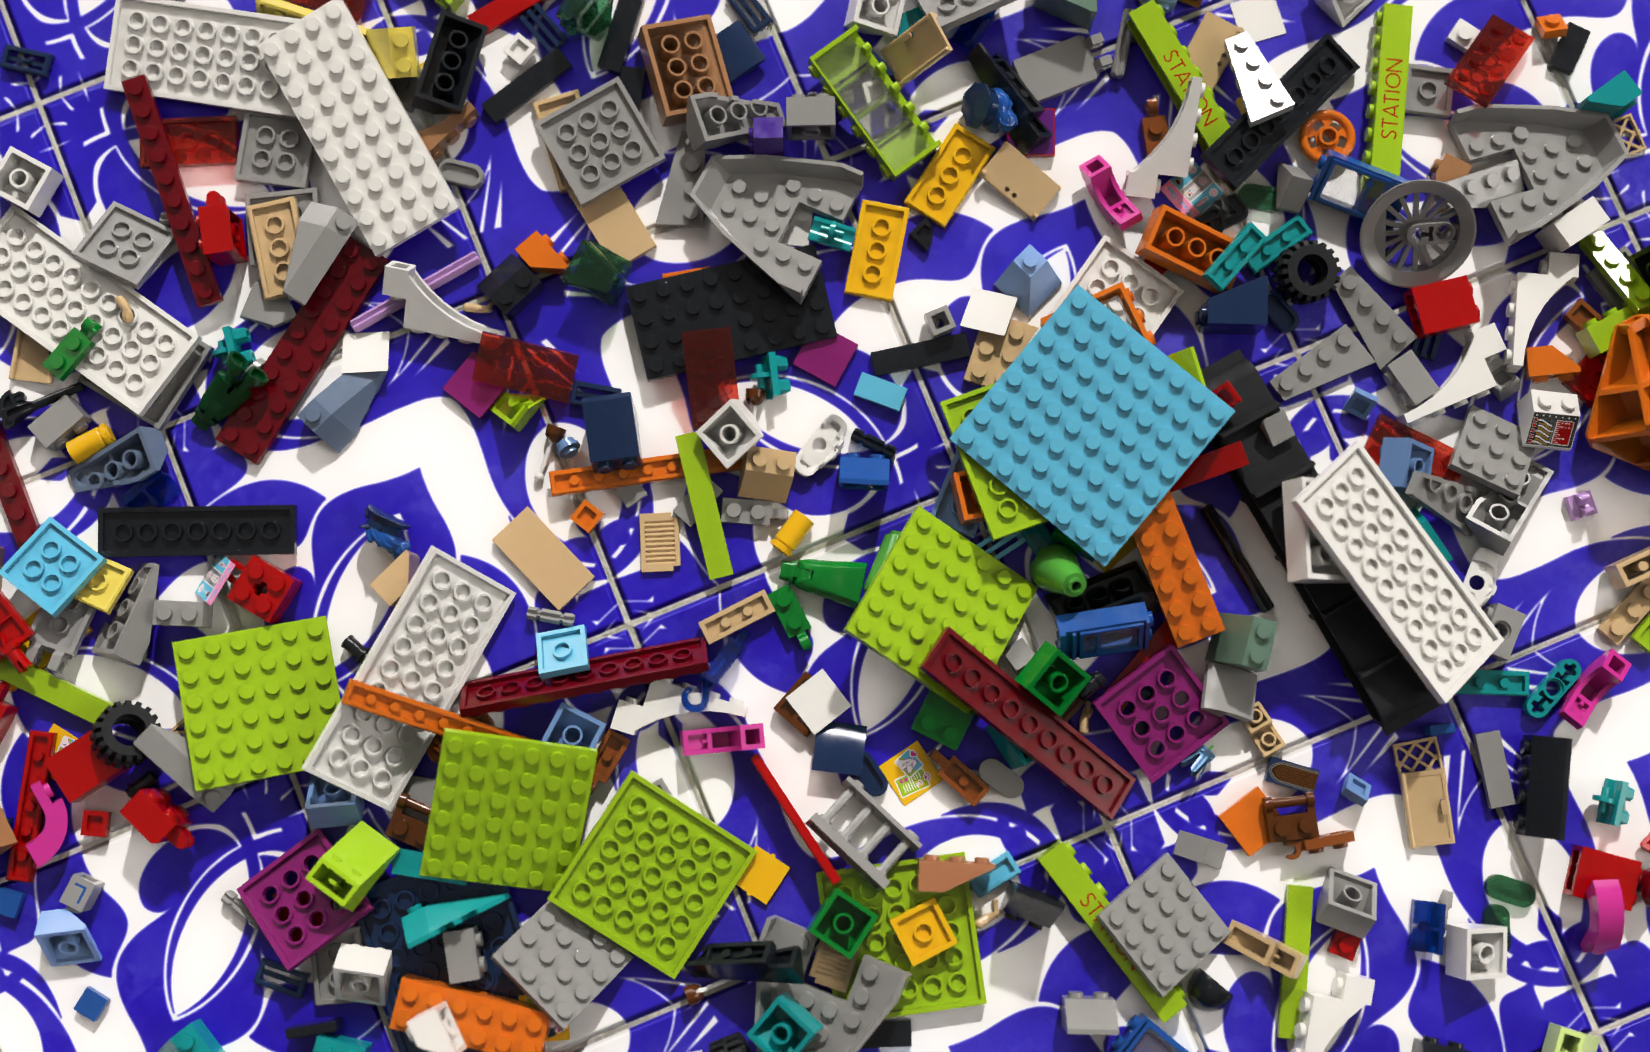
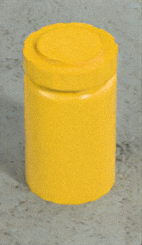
M103 423L99 427H95L66 442V448L71 458L77 464H80L117 440L111 428Z
M795 509L777 532L775 539H772L770 543L784 556L790 557L792 551L798 547L814 526V523Z

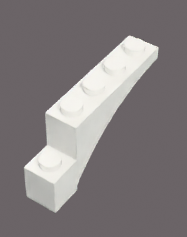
M1189 76L1181 108L1163 140L1132 170L1126 169L1123 189L1125 196L1155 199V193H1159L1161 187V179H1158V174L1187 178L1188 172H1192L1194 158L1191 157L1192 147H1196L1198 133H1194L1195 125L1200 122L1202 109L1198 108L1199 99L1203 98L1205 93V83H1202L1203 78Z
M1549 252L1539 262V274L1518 272L1512 280H1509L1507 294H1510V303L1507 304L1506 308L1509 326L1506 327L1504 335L1505 340L1508 341V349L1505 350L1503 356V363L1507 364L1506 372L1517 373L1523 367L1529 334L1544 305L1560 289L1566 285L1571 286L1579 278L1580 254Z
M392 260L385 266L382 294L390 296V299L396 301L406 299L404 328L411 329V332L418 334L432 333L435 337L441 339L455 338L465 344L479 343L482 344V347L488 349L499 347L505 341V331L473 321L445 303L420 277L416 271V265Z
M1495 323L1464 336L1466 342L1462 353L1448 378L1439 387L1440 390L1432 394L1413 410L1397 417L1396 419L1400 427L1408 424L1411 428L1424 422L1423 417L1431 415L1432 418L1446 413L1445 408L1453 405L1454 409L1468 403L1467 398L1474 395L1476 399L1491 394L1489 389L1497 386L1487 363L1500 358L1499 353L1507 349Z
M662 679L650 683L643 706L640 705L641 700L626 696V700L619 699L610 728L636 735L637 731L644 726L673 715L713 711L745 717L748 707L743 706L744 701L730 697L729 701L719 699L720 693L706 690V693L703 694L696 691L697 686L683 682L681 687L672 684L673 679Z
M1336 971L1331 983L1332 995L1304 991L1303 997L1299 1001L1300 1015L1298 1023H1296L1294 1028L1296 1038L1291 1052H1323L1335 1033L1350 1017L1365 1005L1371 1006L1375 980L1364 975Z

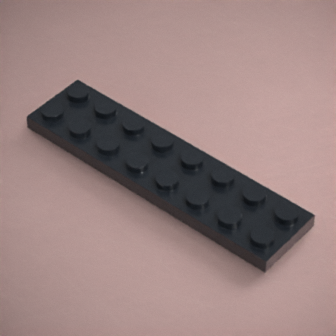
M1327 32L1279 79L1295 103L1293 110L1253 127H1249L1247 112H1245L1199 157L1234 192L1360 66Z
M298 506L98 508V553L105 558L297 554Z

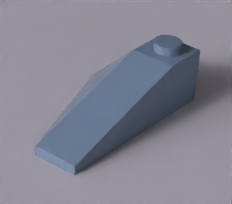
M388 371L343 373L314 397L296 416L336 452L340 453L356 437L360 429L359 426L364 416L367 415L370 409L369 406L375 394L378 393Z
M139 426L68 472L76 493L142 482L160 471L168 453V448L161 430Z

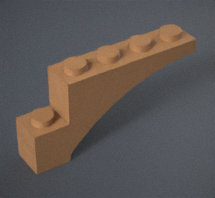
M469 101L464 104L461 114H452L443 121L418 131L434 161H437L442 156L445 148L459 140L460 134L466 128H471L477 122L480 115Z

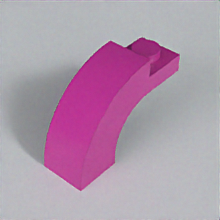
M1097 155L1079 165L1080 173L1092 199L1111 226L1115 224L1121 231H1124L1143 220L1141 211L1124 195L1114 177L1111 165L1103 157Z
M1613 649L1602 654L1581 673L1580 677L1562 698L1565 702L1558 715L1577 730L1583 728L1600 699L1610 689L1623 681L1632 664Z
M763 723L679 731L681 756L765 748Z
M41 780L31 784L30 787L44 811L45 826L35 839L26 843V848L38 868L57 853L65 839L68 826L67 807L63 797L52 801L51 797L55 795L48 783L43 785Z
M1593 880L1585 892L1589 903L1590 924L1587 933L1580 942L1582 953L1592 952L1598 955L1606 953L1608 950L1619 949L1624 934L1625 913L1619 880Z

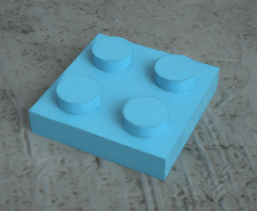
M584 624L536 634L538 673L541 679L590 670L587 630Z

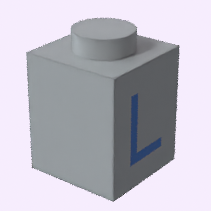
M85 872L75 873L72 875L59 902L67 905L66 909L73 913L80 914L93 908L105 882Z

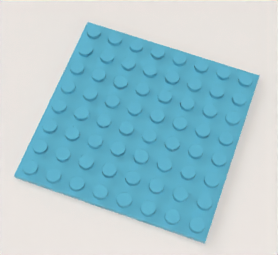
M1077 285L949 439L1105 567L1234 414L1235 410L1081 286Z

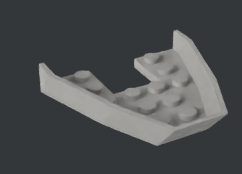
M1475 104L1457 109L1447 124L1464 161L1468 164L1509 153L1513 160L1518 159L1521 176L1529 191L1490 201L1487 205L1507 248L1539 229L1594 190L1630 154L1608 113L1555 105Z
M767 154L711 155L690 196L735 247L801 305L822 266V260L780 242L799 207L837 223L844 224L864 186V172L841 162Z
M773 915L766 919L759 941H773L777 946L776 949L800 946L805 977L819 938L806 930L805 927L780 916ZM865 954L847 1000L806 982L804 984L756 981L755 1023L775 999L787 991L824 1026L803 1052H858L897 1004L912 973ZM757 1046V1052H763V1051Z

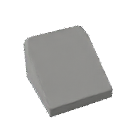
M1504 364L1491 372L1497 386L1490 389L1500 402L1520 389V379L1514 373L1506 372Z
M1284 410L1261 422L1260 428L1272 447L1295 436Z

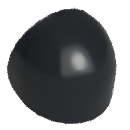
M1198 968L1188 981V998L1192 1005L1199 1010L1205 1012L1221 1010L1234 998L1229 991L1201 968Z

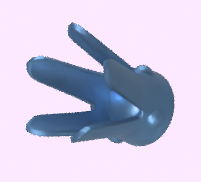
M1204 745L1200 746L1194 753L1182 760L1180 766L1185 767L1196 760L1191 767V777L1194 778L1202 769L1198 778L1200 780L1208 763L1216 758L1211 751L1214 745H1211L1209 748Z

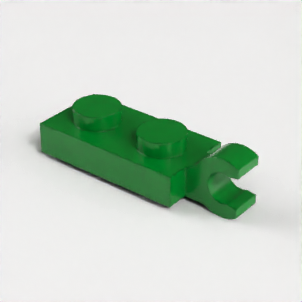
M87 317L81 324V330L73 327L42 365L55 377L64 382L96 345L91 339L101 330L102 326L95 320Z
M790 584L767 594L789 639L797 636L804 651L813 647L805 632L812 627Z

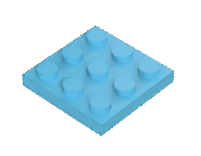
M50 516L0 569V575L56 618L108 561Z

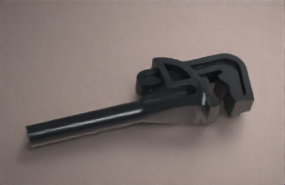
M1234 193L1225 198L1226 204L1230 208L1229 213H1234V215L1225 218L1227 212L1222 208L1223 203L1219 199L1193 219L1222 233L1224 230L1245 221L1249 211L1243 201Z
M77 382L34 401H26L27 396L22 391L13 393L11 390H8L0 398L2 425L6 430L13 429L19 422L36 410L55 403L65 394L72 396L82 392L84 387L81 382Z

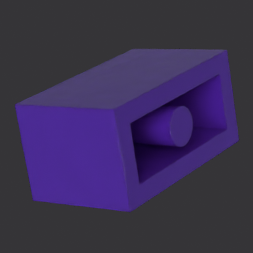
M783 117L753 118V127L749 128L750 155L784 156Z

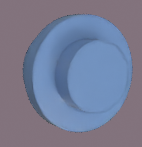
M573 437L562 439L556 445L558 456L566 459L574 457L578 453L580 443L574 440Z

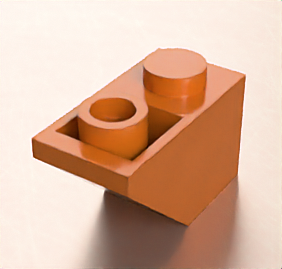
M536 230L515 248L517 254L534 273L568 275L572 272L568 266L571 262L562 251L557 254L552 248L555 245L546 233L541 236Z
M1553 345L1527 347L1525 349V379L1533 380L1535 384L1548 382V378H1558L1559 381L1574 380V376L1581 372V367Z

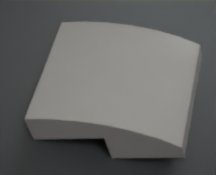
M1207 662L1205 665L1201 709L1219 717L1229 715L1245 723L1253 721L1257 675L1236 667Z

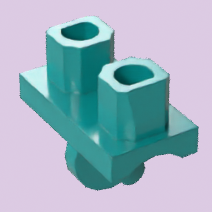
M814 216L808 241L849 253L856 228Z
M231 326L222 327L225 340L217 342L219 349L212 352L213 357L221 358L223 365H227L226 356L230 351H237L247 359L249 367L256 361L255 353L251 349L242 351L240 344L251 342L250 331L247 328L234 329Z
M768 352L766 356L761 357L762 364L755 365L756 373L749 376L750 381H757L758 389H765L766 400H773L780 395L789 393L791 385L789 379L778 378L779 371H786L788 369L787 357L776 356L775 352Z
M1605 778L1601 795H1592V800L1599 802L1596 822L1620 827V824H1628L1630 815L1628 811L1623 810L1625 801L1630 802L1633 800L1635 790L1629 787V782Z

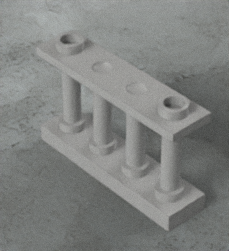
M848 776L841 783L846 789L824 814L819 815L815 812L805 824L879 893L890 883L886 878V873L909 848L912 852H915L921 848L922 844L919 842L917 834L910 829L906 830L864 790V785L858 779H852ZM854 796L865 807L843 831L837 832L831 826V821ZM873 814L883 824L861 849L858 848L856 850L849 843L850 837ZM891 831L901 842L880 866L874 867L868 861V855Z

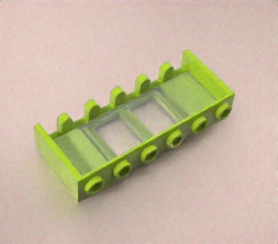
M855 24L809 57V67L807 68L815 80L819 79L823 85V92L830 96H835V102L838 105L836 109L840 116L850 121L852 124L850 128L853 134L858 139L860 137L866 144L865 150L869 156L876 158L880 164L879 169L886 178L889 177L893 182L937 150L942 142L940 139L937 141L933 139L928 132L930 127L927 122L920 121L914 112L916 109L911 101L907 103L900 93L901 87L897 81L893 83L886 73V65L882 61L880 63L872 54V46L869 42L864 43L858 35L859 27Z

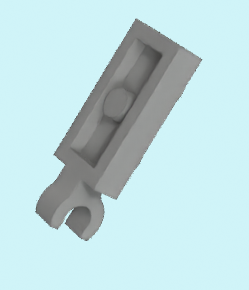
M723 497L721 523L770 526L771 519L787 521L789 511L788 509L781 508L772 509V501Z

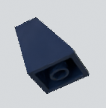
M1268 276L1259 277L1208 298L1199 308V311L1195 312V326H1198V333L1257 335L1268 325Z
M631 392L582 398L589 456L594 473L607 474L613 470H633L643 466L638 415Z

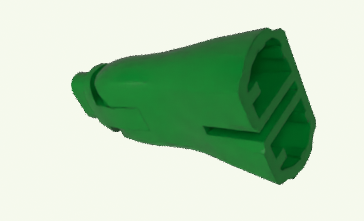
M794 559V562L783 560L779 579L789 581L790 585L794 584L798 589L807 593L815 594L856 609L860 603L867 563L816 559L799 561Z

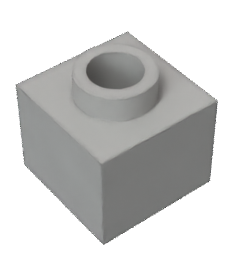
M947 304L924 314L923 318L932 339L956 330V324ZM940 320L944 326L938 328L935 326V322Z

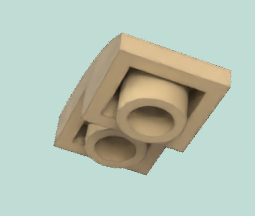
M1260 701L1254 704L1253 721L1248 723L1241 722L1265 760L1286 748V743L1273 726L1272 719Z

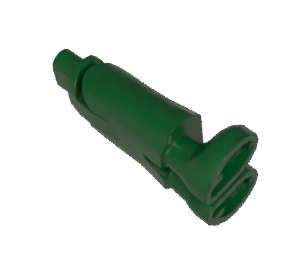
M230 351L226 356L227 371L219 370L203 394L198 407L194 410L196 414L191 418V421L203 431H208L211 426H216L218 422L237 410L252 395L250 388L263 387L269 381L267 374L256 366L250 367L242 380H238L237 377L247 369L248 361L237 351Z

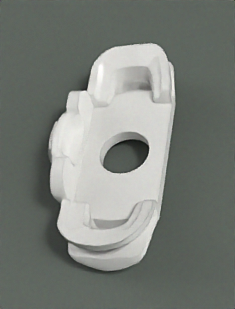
M831 413L821 422L796 455V473L803 477H808L837 458L838 451L843 443L842 438L847 432V423L842 417ZM816 438H822L826 442L824 451L816 452L813 449L812 443Z
M1487 548L1477 549L1463 581V584L1481 608L1485 606L1487 601L1497 591L1496 570L1498 555ZM1473 576L1481 577L1484 581L1482 589L1475 590L1471 588L1469 584L1470 578Z

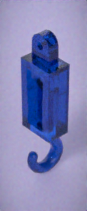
M743 629L736 639L731 637L709 665V671H705L699 680L702 687V700L699 704L693 705L688 701V695L692 692L691 687L683 690L681 702L686 710L700 712L707 707L710 690L712 691L741 654L744 648L742 644L750 634L747 630Z

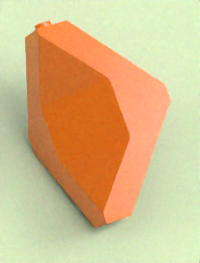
M1635 314L1614 326L1585 437L1592 449L1649 472L1650 314Z

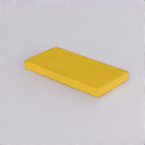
M955 123L905 199L904 204L945 229L996 148Z
M862 199L844 294L892 303L910 208Z

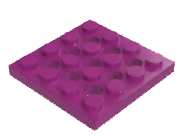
M1172 643L1166 645L1091 702L1150 783H1154L1230 724L1226 716L1219 717L1201 709L1203 685ZM1164 671H1169L1172 675V680L1168 685H1163L1160 681V675ZM1145 686H1149L1152 689V696L1148 700H1143L1140 695L1141 689ZM1179 691H1183L1186 694V701L1182 705H1178L1175 702V695ZM1125 701H1130L1133 705V710L1128 715H1124L1121 712V705ZM1159 706H1164L1167 710V715L1162 720H1158L1155 716V711ZM1194 711H1198L1201 715V720L1196 725H1192L1189 721V716ZM1140 721H1144L1147 724V731L1143 735H1138L1135 730L1136 724ZM1174 726H1179L1181 729V736L1177 740H1173L1170 737V730ZM1154 741H1159L1162 745V750L1157 755H1153L1150 751V746Z
M321 828L313 831L236 889L286 970L290 972L375 909L367 896H365L353 912L344 907L340 910H335L333 906L335 900L305 879L311 871L307 866L309 859L317 857L319 860L333 847V844ZM296 872L298 876L297 882L289 886L287 884V877L290 873ZM275 888L277 891L275 899L268 901L266 899L267 891ZM309 892L311 896L310 902L302 906L300 904V897L303 893ZM283 908H288L290 911L289 918L281 922L279 913ZM321 912L324 920L319 926H315L313 924V917L316 913ZM301 928L303 932L302 938L294 942L292 940V933L295 929Z

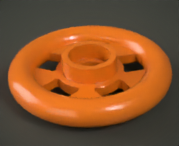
M1319 110L1314 112L1300 126L1298 143L1305 157L1317 164L1322 150L1331 149L1350 156L1355 147L1356 133L1350 120L1340 112ZM1320 121L1323 127L1315 131L1312 125ZM1332 121L1341 125L1339 131L1330 126ZM1324 135L1328 136L1330 142H1325L1322 137ZM1314 137L1317 147L1311 148L1308 139ZM1339 137L1346 139L1344 148L1337 146Z

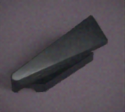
M978 43L968 55V60L981 83L987 84L989 89L1000 88L1008 94L1012 101L1013 113L1017 116L1018 125L1009 133L1019 151L1025 155L1053 136L1048 128L1038 119L1045 110L1007 60L998 53L991 56L983 44Z
M773 941L709 943L702 948L703 954L694 961L687 960L684 964V967L691 976L698 978L804 984L805 981L800 946L776 949L777 946Z

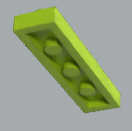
M1600 230L1581 239L1578 246L1635 314H1641L1650 310V287L1603 231Z

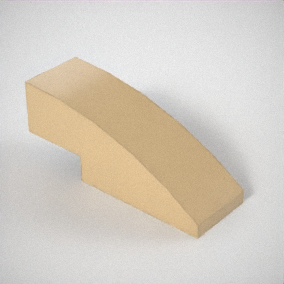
M1236 920L1231 921L1228 927L1231 933L1222 943L1291 979L1299 978L1308 955Z

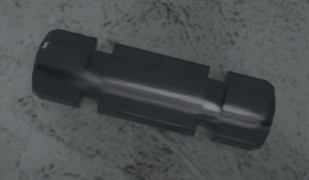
M858 428L854 429L850 438L851 441L857 444L862 443L863 447L878 454L882 453L888 459H893L897 451L895 446L891 444L886 445L885 441L870 434L866 435L864 431Z

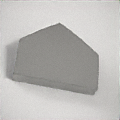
M261 280L254 282L240 314L241 319L256 322L265 326L268 330L271 327L275 328L290 323L296 316L288 297L272 301L264 299Z

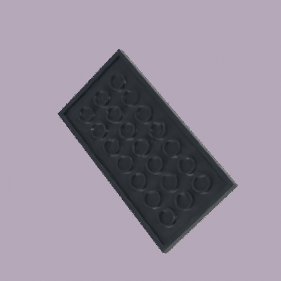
M815 244L794 248L818 259ZM749 259L625 287L648 382L837 337L821 268L801 305Z

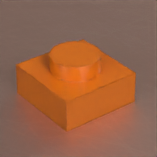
M1550 14L1536 17L1534 26L1543 40L1567 35L1568 27L1560 14Z
M584 499L570 519L590 534L605 514Z

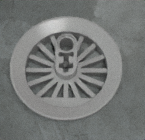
M1419 179L1399 184L1382 194L1372 204L1364 217L1360 230V248L1364 261L1377 277L1394 286L1413 288L1442 281L1457 271L1472 251L1477 233L1475 213L1467 198L1459 190L1447 183L1437 180ZM1413 193V208L1411 214L1408 205L1404 199V196ZM1419 193H1427L1419 211ZM1435 195H1438V196L1442 197V198L1429 210V207H1430V205H1431V203H1432V201H1433V199H1434V196H1435ZM1399 199L1408 219L1390 204ZM1448 202L1453 206V208L1436 215ZM1386 209L1400 221L1387 218ZM1456 215V222H1450L1449 218ZM1447 225L1444 231L1436 232L1438 227ZM1449 243V246L1444 251L1437 244ZM1390 245H1393V246L1385 253V248L1388 247V246H1390ZM1425 245H1429L1439 256L1431 260ZM1418 246H1420L1427 263L1418 265ZM1412 247L1411 266H1403ZM1401 250L1396 264L1391 263L1389 260Z

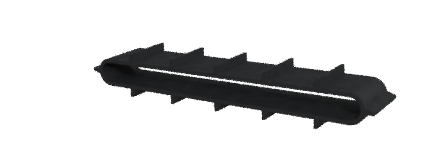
M1240 349L1201 370L1206 387L1210 391H1213L1229 380L1243 400L1233 407L1235 410L1234 414L1208 444L1216 450L1238 441L1242 442L1250 464L1229 471L1228 474L1242 496L1240 500L1248 506L1275 552L1276 556L1274 558L1282 564L1287 573L1282 482L1299 477L1316 478L1319 474L1314 468L1316 465L1315 461L1309 459L1296 435L1275 447H1272L1260 428L1261 422L1280 412L1279 407L1282 405L1274 400L1254 365L1244 358ZM1293 583L1310 612L1308 616L1316 622L1343 668L1344 673L1342 674L1350 680L1368 713L1381 726L1386 736L1442 705L1437 702L1350 583Z

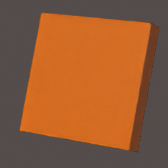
M1255 786L1218 815V818L1249 857L1268 843L1262 809V798L1266 796L1258 786ZM1274 809V816H1281L1278 813V811Z

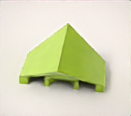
M504 391L489 410L520 433L550 395L513 394Z

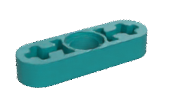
M1574 659L1558 661L1523 701L1522 709L1524 713L1531 718L1544 717L1580 677L1582 671L1580 664ZM1564 666H1572L1570 669L1572 675H1564L1562 679L1555 677V675L1562 676L1565 673L1566 669ZM1550 681L1555 682L1558 687L1557 693L1553 696L1549 695L1546 691V685ZM1542 698L1547 699L1541 701L1538 705L1540 711H1532V702H1539Z

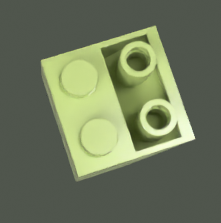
M1549 1022L1541 1052H1597L1600 1038Z

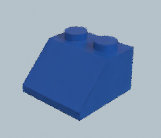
M846 453L845 457L840 456L839 489L888 491L890 459H884L885 455L870 454V458H860L858 453Z

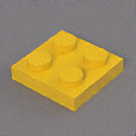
M935 897L890 919L913 967L958 943Z

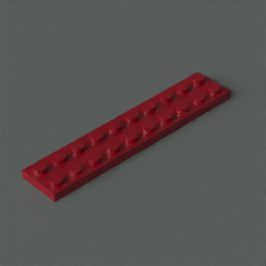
M351 236L348 238L305 306L300 308L261 369L267 374L269 381L263 387L250 388L252 395L230 415L216 436V440L256 465L261 463L340 342L343 334L349 328L350 321L356 317L383 276L385 266L390 263L388 259L383 256L376 257L372 249Z
M949 626L945 627L918 668L1106 820H1113L1136 779Z
M701 636L589 658L590 670L541 679L538 668L467 681L461 691L460 714L462 718L469 716L477 717L490 712H503L506 709L516 707L524 708L542 702L550 703L568 697L576 698L589 693H601L605 690L623 689L641 683L649 684L662 679H675L683 675L700 674L704 671H709L706 638Z

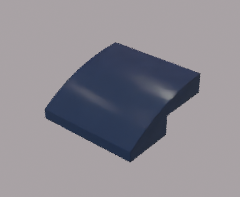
M741 21L734 22L716 34L730 85L735 83L745 73L750 74L767 60Z
M831 722L816 734L812 770L861 776L867 726Z

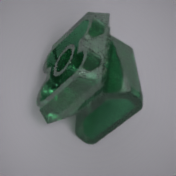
M564 0L556 13V17L561 20L559 26L567 31L568 36L580 33L598 42L609 30L613 0Z
M583 239L562 278V282L566 285L577 287L611 306L621 293L632 271L633 263L593 240L590 242Z

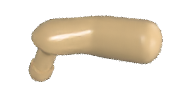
M117 296L115 302L122 310L123 321L127 324L132 323L134 316L130 304L124 296Z
M491 301L487 306L467 302L464 303L463 310L470 313H491L493 311L491 308L494 304Z
M1090 701L1085 702V707L1079 719V733L1082 735L1089 733V719L1093 714Z
M997 899L992 900L994 912L984 914L975 920L977 929L983 928L1000 916L1001 911H999Z

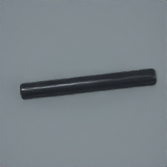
M1208 504L1201 508L1200 513L1261 612L1266 613L1273 609L1274 604L1214 506Z

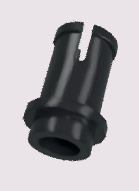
M349 635L341 645L342 648L356 659L357 664L363 663L371 649L363 646L353 635Z
M1099 671L1090 673L1092 678L1078 694L1084 702L1097 690L1105 688L1104 684L1107 680Z
M148 770L147 773L133 784L129 783L125 792L132 798L140 789L152 788L160 781L151 770Z

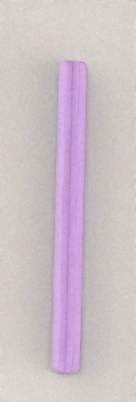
M472 251L423 280L433 291L479 265L481 260L478 254ZM389 298L352 319L350 325L356 333H359L405 307L406 299L396 301Z

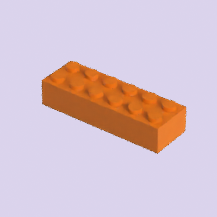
M1169 490L1135 530L1132 538L1152 588L1155 591L1174 643L1180 648L1225 630V627Z
M411 973L402 977L389 1025L390 1029L407 1033L406 1028L408 1025L406 1022L417 1014L446 1000L467 1048L484 1052H545L552 1021L536 1004Z

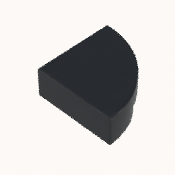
M926 217L909 233V237L924 252L928 251L933 239L932 227Z

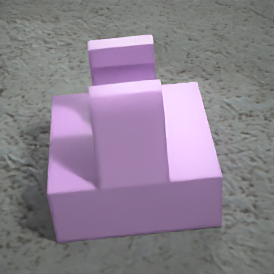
M1590 490L1563 498L1571 521L1598 513Z

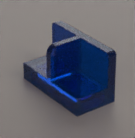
M1000 8L960 25L952 39L969 51H972L999 15Z
M161 468L160 471L136 483L118 499L126 507H165L182 493V489L169 473Z
M1411 900L1408 950L1443 955L1446 904L1437 901Z

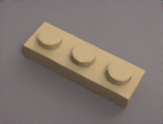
M1650 577L1638 582L1597 626L1596 630L1613 646H1618L1650 611Z
M763 589L698 622L708 644L711 645L776 611Z

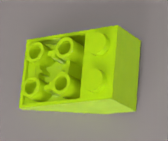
M361 820L318 860L305 879L341 906L353 912L401 849Z

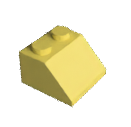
M415 26L366 30L367 43L388 79L419 77L421 75Z

